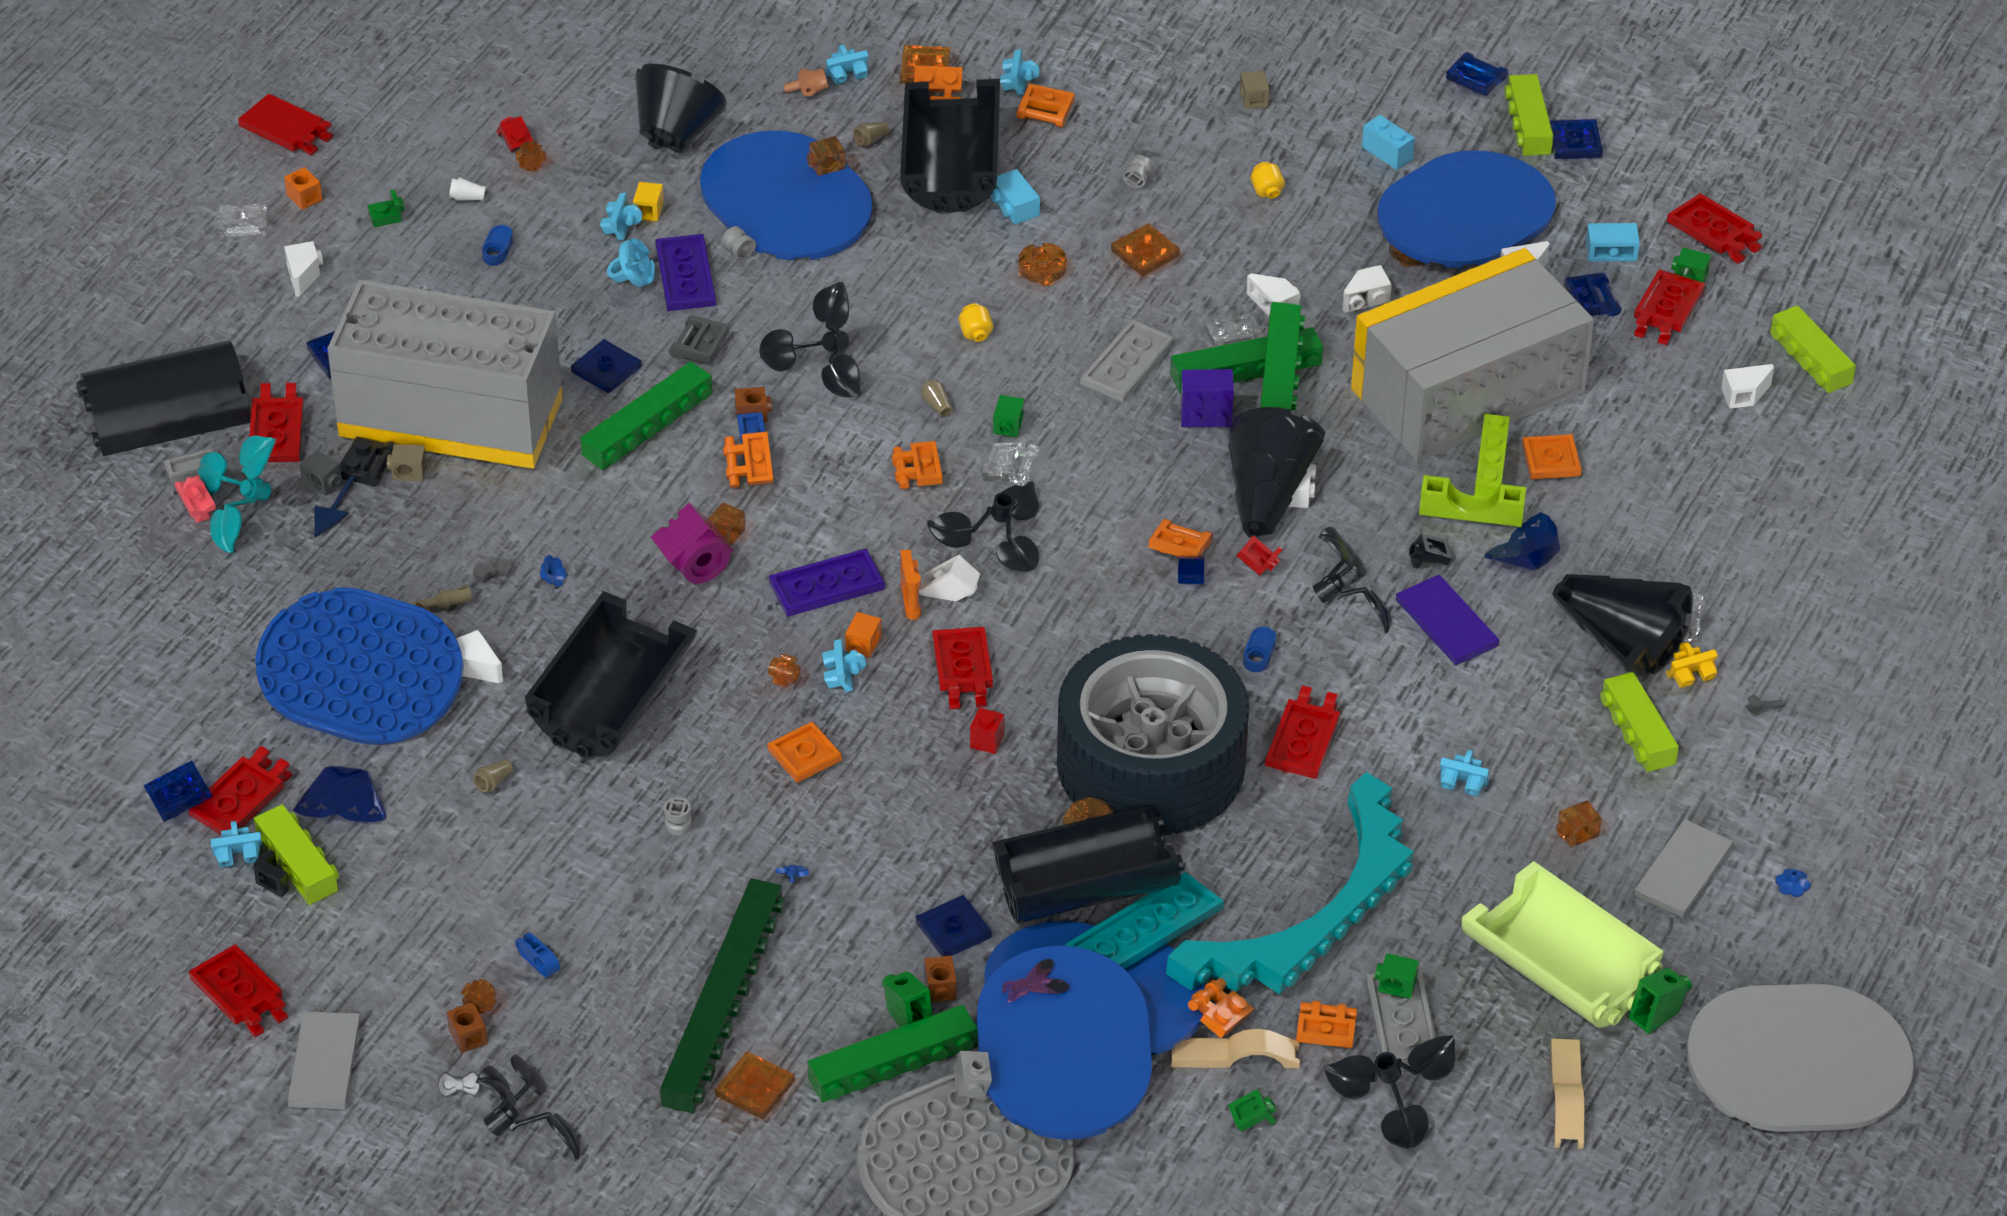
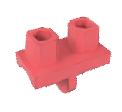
M199 475L193 478L188 477L185 482L178 481L174 483L175 489L190 516L199 523L211 518L210 511L216 510V506Z

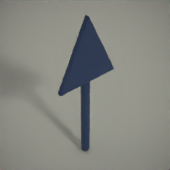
M350 476L331 508L315 506V538L349 514V512L336 510V508L353 483L354 476Z

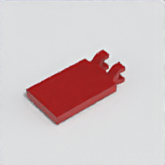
M267 94L238 118L240 127L293 152L300 148L311 156L318 151L317 146L311 144L316 140V136L325 142L333 138V134L327 131L331 127L330 122L271 94Z
M1701 193L1667 214V222L1720 254L1727 251L1730 258L1737 264L1745 260V256L1740 252L1746 249V246L1753 253L1762 249V245L1756 242L1762 238V233L1754 231V224Z
M1659 269L1635 309L1634 318L1637 319L1636 324L1638 326L1634 336L1644 338L1648 326L1651 325L1660 328L1661 334L1657 343L1667 345L1673 330L1681 332L1704 292L1705 283Z
M261 383L260 398H252L249 437L261 436L276 439L268 462H300L304 401L303 397L298 398L296 383H286L285 398H273L271 383Z
M985 627L932 630L940 691H948L949 708L960 709L959 697L961 692H975L976 707H987L986 688H993V678Z
M1302 685L1297 700L1288 699L1266 756L1265 766L1317 779L1340 719V712L1336 711L1338 694L1327 692L1324 704L1320 707L1311 704L1312 697L1310 695L1312 687Z
M260 746L250 759L242 756L188 808L189 815L220 835L221 831L231 829V821H236L237 828H243L284 788L283 782L292 777V773L287 770L290 767L289 762L280 758L274 767L267 771L266 769L273 764L272 760L267 758L270 752L268 749Z
M236 944L188 971L190 980L235 1025L243 1021L255 1038L264 1033V1028L259 1024L262 1021L260 1014L269 1010L278 1024L288 1018L287 1013L282 1009L286 1007L285 1002L281 999L283 998L282 990Z

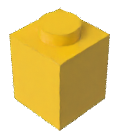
M639 182L633 204H636L642 211V220L658 222L664 204L663 184Z

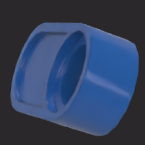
M497 225L489 231L482 247V258L487 265L497 266L506 260L513 244V232L509 226ZM493 251L499 252L498 255H488V253Z
M1262 626L1252 631L1243 656V665L1248 671L1262 672L1267 668L1276 644L1274 630ZM1252 656H1259L1263 660L1259 662H1253L1249 658Z
M527 932L523 935V939L519 937L515 940L516 948L520 955L542 976L548 978L560 970L559 961L554 953L532 933Z

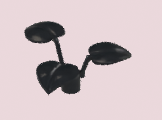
M837 282L819 291L813 300L815 317L821 322H826V328L831 331L823 335L822 341L793 345L791 332L777 329L771 331L763 338L759 347L760 357L770 368L776 371H786L796 361L794 349L822 345L827 351H835L828 359L830 365L825 366L821 373L825 387L831 393L841 397H857L861 395L858 365L851 356L841 354L842 350L847 348L849 344L847 333L839 330V328L846 324L849 317L848 294L844 283Z
M1033 481L1014 485L996 494L992 507H987L984 515L973 527H971L970 519L960 512H946L927 521L931 534L939 542L949 547H964L970 544L972 539L971 533L976 532L991 514L995 521L1000 523L1006 522V538L1008 541L1001 542L996 552L1000 563L1010 569L1021 571L1034 570L1038 565L1039 553L1035 543L1026 536H1017L1014 539L1011 536V515L1017 520H1027L1033 518L1038 512L1039 502Z
M1334 527L1325 528L1318 538L1327 542L1340 556L1341 561L1327 576L1313 585L1314 592L1323 603L1335 596L1339 600L1344 596L1364 593L1384 626V632L1387 633L1391 622L1390 614L1375 591L1362 587L1342 592V588L1345 585L1341 577L1352 568L1359 577H1364L1366 575V568L1351 546ZM1345 563L1348 565L1340 573L1336 574Z
M1453 1035L1441 1036L1419 1044L1408 1056L1409 1065L1403 1063L1401 1058L1397 1059L1390 1052L1379 1054L1374 1063L1366 1056L1354 1055L1336 1063L1325 1065V1074L1333 1089L1343 1097L1350 1099L1361 1098L1367 1095L1370 1091V1082H1376L1378 1075L1382 1082L1390 1084L1399 1110L1391 1111L1384 1117L1381 1123L1383 1136L1393 1145L1405 1149L1414 1148L1426 1137L1429 1129V1118L1426 1111L1420 1105L1416 1104L1404 1108L1396 1085L1402 1074L1401 1068L1414 1075H1418L1421 1072L1423 1078L1430 1081L1446 1077L1455 1065V1038Z
M516 1054L511 1057L513 1069L525 1081L524 1087L515 1096L510 1091L508 1081L495 1067L487 1066L479 1073L476 1083L487 1087L502 1100L496 1109L484 1117V1123L494 1135L499 1136L509 1127L514 1131L520 1126L547 1119L552 1129L569 1147L575 1161L579 1158V1138L570 1124L558 1113L552 1115L550 1112H546L516 1122L519 1114L514 1106L530 1087L538 1095H542L546 1090L540 1075L524 1059Z

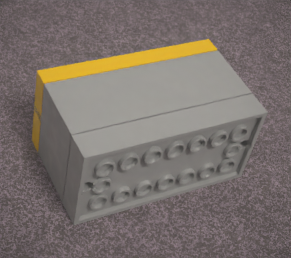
M1522 248L1357 315L1351 389L1413 459L1419 462L1482 436L1484 414L1509 416L1510 424L1584 393L1594 318L1526 248Z
M359 280L328 346L339 437L355 439L358 436L382 443L392 441L401 445H424L425 451L534 469L563 400L556 313L551 310Z

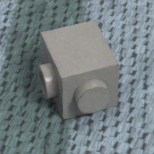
M960 1051L953 1067L957 1096H968L970 1098L985 1097L992 1082L988 1052Z

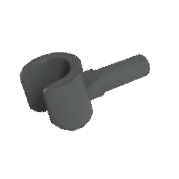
M1751 695L1747 699L1751 704L1745 705L1751 714L1758 716L1765 709L1784 706V701H1761L1756 695Z

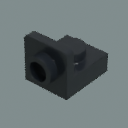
M1421 533L1409 548L1412 566L1417 569L1425 559L1448 565L1452 560L1448 540Z
M269 849L253 865L255 881L257 885L283 897L289 891L287 872L277 866L275 851Z

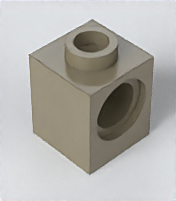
M1264 71L1241 73L1240 94L1245 109L1268 107L1269 86Z
M394 444L392 455L388 454L387 469L392 471V480L423 482L426 468L425 446Z

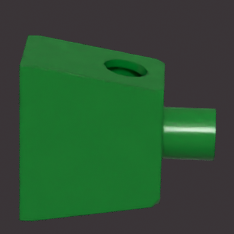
M1669 968L1640 979L1628 1018L1647 1034L1652 1033L1679 1013L1686 992L1692 988L1690 979L1685 975H1677Z
M905 971L897 976L889 974L883 979L882 986L885 991L887 1010L899 1027L933 1015L930 990L910 972Z

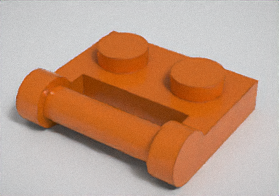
M1029 84L1019 104L1017 118L1036 119L1054 123L1055 126L1063 128L1068 113L1075 101V93ZM1029 107H1032V108H1035V109H1041V110L1051 111V112H1055V113H1058V114H1053V113H1048V112H1044V111L1034 110V109H1030Z
M1163 519L1150 537L1148 548L1181 557L1187 561L1197 562L1205 549L1210 547L1213 533L1207 531L1202 533L1172 524L1171 520Z
M911 549L900 550L901 591L905 615L908 619L915 620L921 616V607L918 604L921 576L918 571L917 559L912 560Z

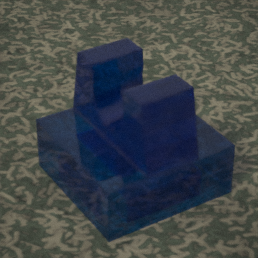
M1205 556L1178 557V584H1204Z

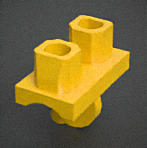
M1688 642L1680 644V652L1673 655L1675 661L1671 662V669L1666 671L1668 679L1675 678L1680 688L1694 683L1695 678L1692 672L1695 671L1699 672L1702 681L1714 679L1717 675L1714 662L1718 655L1715 649L1701 653L1699 647L1692 648Z

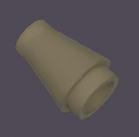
M886 121L859 123L853 129V137L858 145L868 146L881 137L888 135L890 128Z
M931 380L925 383L921 388L922 398L940 417L950 415L953 408L950 405L943 383H939L938 380Z
M502 759L499 762L480 767L473 775L474 785L483 793L487 791L492 792L513 772V766L509 760Z

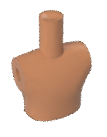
M824 68L818 70L802 69L798 73V80L783 84L786 93L800 89L804 96H812L829 88Z

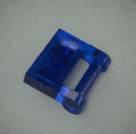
M1465 52L1448 69L1446 79L1487 96L1500 82L1506 79L1508 69L1502 66L1498 68L1475 58L1472 53Z
M1605 273L1565 278L1564 285L1566 290L1591 316L1603 314L1617 316L1622 310L1619 302L1614 299L1608 285L1609 279ZM1594 286L1600 289L1605 302L1600 301Z

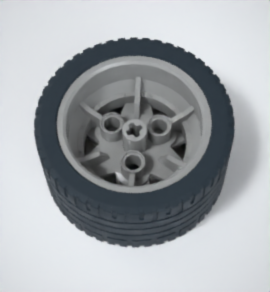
M1146 634V636L1134 635L1131 638L1127 636L1121 640H1112L1109 644H1102L1100 648L1096 647L1090 651V654L1084 655L1069 670L1068 675L1065 676L1058 698L1057 769L1061 785L1064 787V791L1069 796V799L1090 818L1152 805L1156 814L1160 813L1162 816L1164 829L1160 830V834L1164 835L1195 829V826L1200 827L1206 824V821L1210 822L1216 815L1219 816L1224 812V809L1231 805V801L1233 802L1237 797L1244 781L1246 767L1249 700L1245 685L1241 681L1239 674L1235 673L1236 670L1231 665H1228L1224 658H1220V655L1211 652V649L1205 646L1201 647L1199 643L1189 642V640L1184 638L1178 639L1175 636L1165 637V635L1160 634L1158 636H1153V634Z

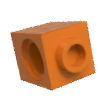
M305 167L284 176L286 195L301 210L323 200L320 181Z
M856 612L845 633L846 651L856 650L865 657L871 658L882 637L881 618Z

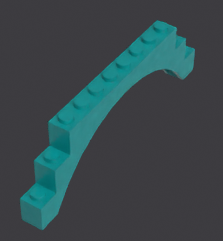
M1365 772L1350 786L1347 806L1357 831L1359 857L1348 882L1328 905L1311 918L1284 931L1255 939L1229 942L1185 940L1168 955L1166 975L1191 991L1200 984H1205L1210 976L1215 980L1218 978L1224 979L1226 987L1236 993L1244 985L1248 986L1254 978L1279 995L1287 987H1293L1299 976L1304 971L1308 972L1320 955L1325 956L1337 939H1343L1348 929L1353 924H1358L1364 917L1365 912L1370 908L1374 909L1381 897L1386 892H1392L1397 882L1402 877L1406 878L1413 869L1412 858L1414 851L1399 842L1403 835L1401 831L1403 819L1389 811L1392 800H1390L1392 787L1368 772Z

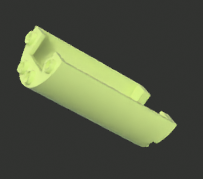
M1534 861L1516 874L1513 894L1488 913L1489 909L1479 903L1462 917V930L1467 936L1599 1028L1611 1024L1613 1026L1617 1025L1623 1015L1631 1009L1639 980L1662 970L1663 964L1660 963L1663 950Z

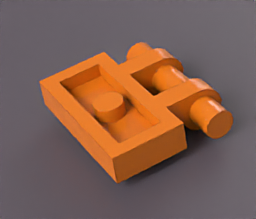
M915 65L914 82H929L930 95L931 92H944V96H930L931 100L960 99L961 97H952V93H961L963 68Z
M767 432L742 434V444L736 445L733 436L724 438L723 456L727 459L728 467L725 472L731 488L740 486L739 477L747 476L748 486L773 483ZM744 454L745 466H738L736 456Z
M936 441L910 443V451H903L902 447L899 446L893 448L891 459L893 466L896 467L895 480L899 483L901 489H907L909 481L912 479H916L917 486L942 484V472ZM913 463V467H906V464Z
M1222 978L1211 980L1205 985L1204 990L1197 991L1188 1002L1190 1010L1196 1011L1198 1009L1204 1014L1200 1021L1220 1038H1223L1248 1018L1254 1010L1235 991L1227 995L1223 991L1226 987V982Z
M1313 1000L1312 1003L1301 1002L1296 1041L1353 1048L1357 1008L1346 1007V1004L1338 1003V1006L1326 1005L1316 1000Z

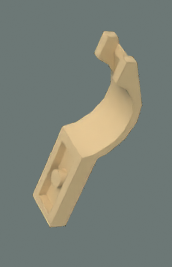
M1263 1029L1243 1030L1229 1038L1184 1039L1171 1049V1067L1230 1068L1233 1062L1242 1057L1265 1055L1279 1061L1284 1068H1299L1300 1059L1295 1058V1050H1299V1041Z
M1551 1039L1552 1092L1555 1095L1554 1148H1560L1561 1139L1577 1140L1578 1149H1583L1584 1089L1581 1080L1580 1040Z

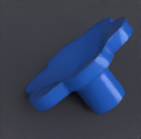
M545 556L544 563L541 564V578L550 585L562 586L563 579L567 575L566 570L562 567V561L558 557Z
M1785 869L1783 874L1778 875L1775 880L1782 894H1791L1794 897L1802 896L1803 892L1808 891L1811 886L1810 882L1806 880L1807 875L1797 869Z

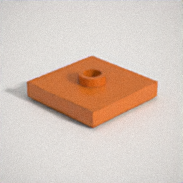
M1573 434L1522 438V446L1530 479L1581 476L1582 469Z
M813 721L767 743L768 751L796 783L842 761L840 751Z

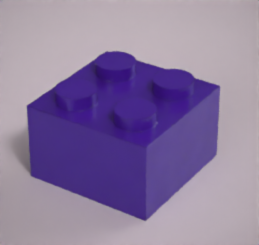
M1232 369L1182 370L1181 427L1232 426L1234 396Z

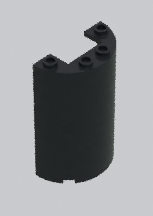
M1000 79L976 80L977 98L931 100L929 82H905L900 181L904 191L913 201L939 213L965 212L980 205L992 194L997 183Z
M230 340L80 373V380L76 382L79 397L84 396L86 412H92L96 432H92L94 446L100 447L102 456L250 423L251 411L248 396L245 393L243 375L235 349Z
M603 591L526 694L525 702L528 715L551 738L552 743L558 747H564L581 757H601L612 753L693 643L697 634L696 629L673 620L668 627V635H665L627 619V601Z
M1145 805L992 842L998 874L1001 876L1004 896L1014 922L1019 924L1179 885L1181 880L1180 871H1184L1183 859L1181 854L1176 855L1172 845L1166 846V850L1161 841L1160 830L1164 829L1161 814H1156L1152 805Z

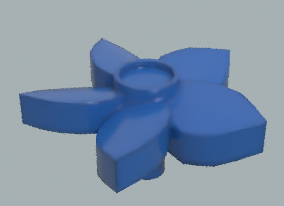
M783 865V868H776L775 873L787 874L789 882L793 883L795 882V876L809 875V870L800 865Z

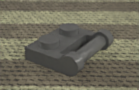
M691 315L686 320V327L679 339L671 345L669 354L676 359L685 357L711 364L729 333V324ZM699 329L691 345L688 346L687 343L691 336Z

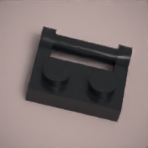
M357 436L340 463L342 479L348 480L350 476H354L353 482L377 486L381 481V474L387 466L388 454L392 455L393 446L396 443L392 441L382 443ZM377 455H381L373 469L369 470Z

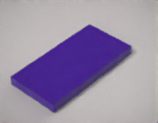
M704 234L655 239L667 311L716 306Z
M867 548L769 575V583L787 617L885 590V582Z
M1440 574L1396 593V601L1455 666L1499 646V638Z

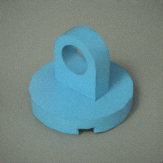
M632 238L620 245L619 257L609 264L607 275L617 283L629 279L635 286L644 287L654 280L655 264L653 260L649 261L647 255L650 253L644 243L636 238Z

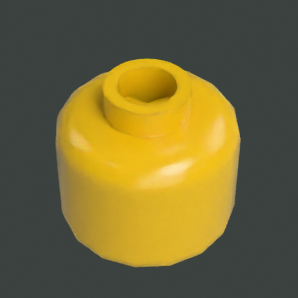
M1262 162L1253 168L1250 180L1256 194L1259 197H1268L1269 199L1278 197L1285 186V179L1279 167L1270 162Z
M977 303L965 306L958 317L963 336L968 340L984 341L994 328L988 309Z

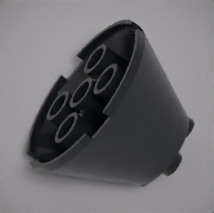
M644 64L642 69L638 68L635 74L639 133L648 139V145L655 149L666 147L674 152L682 153L683 148L724 112L727 100L723 93L706 80L701 83L691 78L692 73L683 69L663 64Z

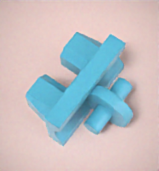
M844 44L838 45V53H833L830 59H826V69H824L826 77H831L835 85L847 81V72L853 71L855 79L866 78L869 57L867 50L855 53L854 49L846 50Z
M1021 49L1014 51L1013 58L1003 60L1005 74L1000 77L1003 90L1015 89L1017 95L1025 94L1026 82L1037 78L1040 73V68L1034 61H1023Z
M626 192L619 193L617 201L608 202L606 212L609 217L602 218L600 223L605 235L615 234L618 240H624L629 226L640 223L643 216L642 211L636 204L630 205L628 203Z
M841 639L835 640L834 649L822 653L824 665L829 670L824 672V680L829 689L842 686L845 692L853 691L852 674L856 675L865 668L866 658L856 650H852L850 653L843 649V641Z
M1468 749L1465 756L1456 754L1454 760L1442 757L1440 762L1441 787L1450 790L1455 789L1459 779L1467 782L1465 786L1467 794L1478 797L1483 787H1488L1490 780L1488 778L1489 769L1482 768V761L1473 758L1474 750Z
M231 821L230 830L221 831L222 838L210 839L213 857L216 856L220 868L234 865L232 854L243 852L245 863H255L260 857V850L263 849L260 832L249 833L248 827L237 828L236 821Z

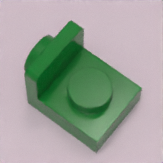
M395 189L390 190L391 200L367 205L373 228L402 222L401 212L405 211L402 197H397Z
M1258 1089L1228 1104L1235 1124L1241 1132L1264 1119H1267L1271 1125L1277 1123L1274 1112L1277 1111L1274 1102L1270 1096L1264 1097Z

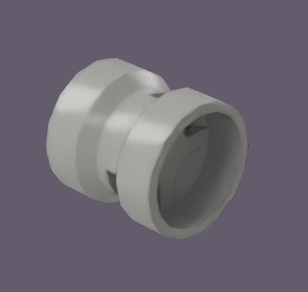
M1133 156L1123 173L1124 182L1132 188H1142L1153 170V163L1146 156Z
M738 226L729 228L723 235L722 244L732 251L738 259L748 258L756 248L755 240L746 235Z
M673 797L664 804L665 828L670 834L683 835L690 831L692 827L691 805L685 798Z

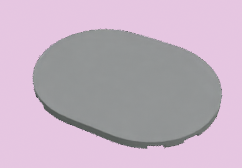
M1834 985L1747 986L1725 992L1711 1000L1697 1014L1692 1023L1686 1045L1689 1071L1700 1092L1705 1093L1715 1103V1107L1730 1118L1736 1117L1750 1123L1751 1127L1768 1131L1846 1130L1876 1123L1879 1118L1892 1113L1899 1106L1909 1088L1913 1075V1055L1910 1043L1903 1029L1893 1016L1868 997Z
M954 1073L897 1096L880 1106L866 1123L857 1148V1166L861 1182L871 1200L886 1216H1033L1052 1205L1063 1193L1072 1175L1075 1158L1072 1146L1073 1139L1048 1138L1036 1135L1032 1130L1019 1124H1013L1000 1113L998 1107L987 1095L978 1098L957 1096Z

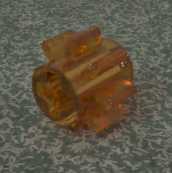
M528 141L520 145V151H516V161L519 162L520 168H524L526 171H536L542 167V162L546 161V151L542 150V145Z
M781 653L780 658L774 657L771 660L768 675L773 677V684L788 687L789 683L794 684L797 681L801 667L795 664L796 657Z
M480 979L474 980L472 984L467 983L461 991L464 995L462 999L463 1006L473 1002L479 1014H484L486 1010L491 1011L497 1002L494 999L496 995L495 988L486 980Z

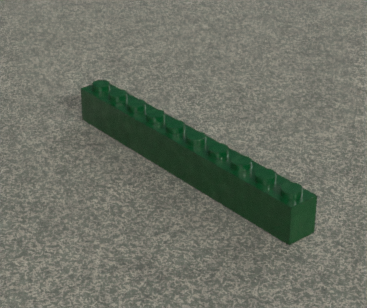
M750 878L660 1087L661 1106L694 1114L698 1103H703L707 1081L711 1082L714 1077L716 1060H721L723 1056L724 1041L731 1037L734 1017L738 1018L740 1016L743 996L747 997L750 992L752 975H757L760 966L759 958L761 954H766L769 943L768 937L770 934H774L777 927L778 913L782 914L784 911L786 898L782 897V885Z

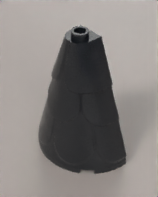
M1261 407L1240 414L1235 418L1233 425L1230 426L1228 449L1232 464V476L1236 488L1235 499L1242 528L1248 537L1253 535L1258 537L1273 533L1324 441L1326 433L1316 421L1304 414L1301 418L1291 414L1290 409Z
M1566 574L1562 581L1555 586L1552 593L1555 602L1581 629L1588 631L1603 648L1612 653L1627 669L1641 676H1646L1647 673L1655 674L1671 661L1674 653H1677L1680 644L1685 638L1689 627L1685 625L1687 614H1692L1693 608L1691 587L1674 582L1610 578V576Z

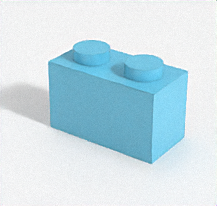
M1378 115L1363 126L1362 147L1396 170L1413 160L1415 137L1382 115Z
M1017 169L997 176V183L990 197L994 203L999 205L1005 217H1008L1015 225L1040 216V197Z
M1588 223L1586 234L1588 261H1637L1640 244L1637 223Z

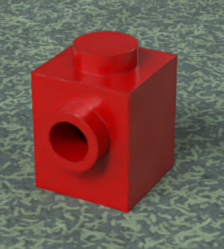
M979 707L970 725V748L996 754L1004 737L1005 714Z

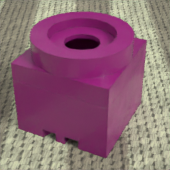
M690 502L678 512L676 520L671 518L668 521L670 523L668 527H661L651 536L669 563L679 570L687 581L695 585L708 582L717 577L727 566L730 553L734 551L717 527Z

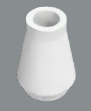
M460 177L458 179L452 178L449 197L455 198V201H483L486 187Z

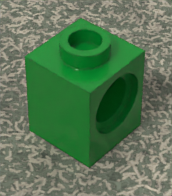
M1683 247L1680 255L1674 256L1671 270L1675 271L1674 274L1704 283L1709 273L1711 254Z
M999 395L993 415V434L1018 437L1024 419V398Z
M1386 953L1383 964L1378 963L1375 972V979L1379 980L1378 992L1411 999L1418 978L1419 960Z

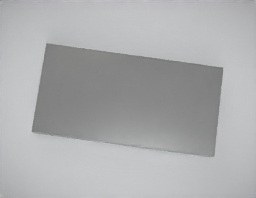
M1131 320L1082 375L1080 384L1124 402L1174 345V337Z
M1684 819L1635 888L1634 896L1684 918L1732 849L1733 841Z
M1418 970V978L1411 999L1378 992L1379 980L1375 979V974H1366V985L1380 1054L1383 1052L1393 1053L1397 1059L1401 1058L1403 1063L1409 1065L1408 1056L1410 1052L1419 1044L1436 1038L1422 970Z
M303 1011L287 1101L288 1107L346 1109L361 1020L359 1013Z

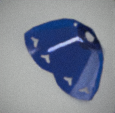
M1540 512L1524 522L1522 527H1518L1511 534L1509 542L1493 547L1484 555V558L1533 571L1539 570L1557 555L1561 549L1557 527L1548 515ZM1540 520L1539 527H1531V525L1536 524L1537 521ZM1525 532L1526 538L1518 539Z
M342 766L325 767L293 809L299 815L325 818L337 814L346 820L358 822H377L386 819L385 807L369 772L359 768H346ZM306 802L307 808L300 805ZM321 803L325 807H327V809L320 808L316 810V808L319 807ZM356 807L359 813H356L355 811L350 812L348 811V809ZM375 808V810L378 811L379 814H369V812H371L372 809Z

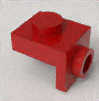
M510 116L503 119L496 131L498 136H503L510 152L531 145L534 141L522 116L516 118Z
M1253 535L1236 556L1260 576L1266 569L1270 572L1280 561L1277 556L1283 549L1278 546L1272 552Z

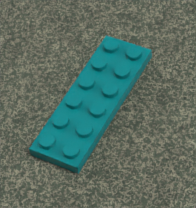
M1187 872L1181 874L1179 885L1152 891L1069 941L1065 946L1079 947L1102 954L1119 964L1123 969H1126L1221 911L1224 906V900Z

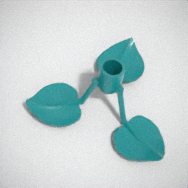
M250 436L244 441L239 453V462L244 466L242 472L248 479L243 481L224 476L227 469V461L220 453H207L200 460L197 475L203 480L210 495L215 494L220 489L223 480L239 485L241 494L247 498L225 504L224 510H216L211 518V537L220 549L228 553H234V545L242 524V516L236 506L247 503L254 504L255 500L266 501L270 497V483L258 477L268 462L276 441L275 438Z

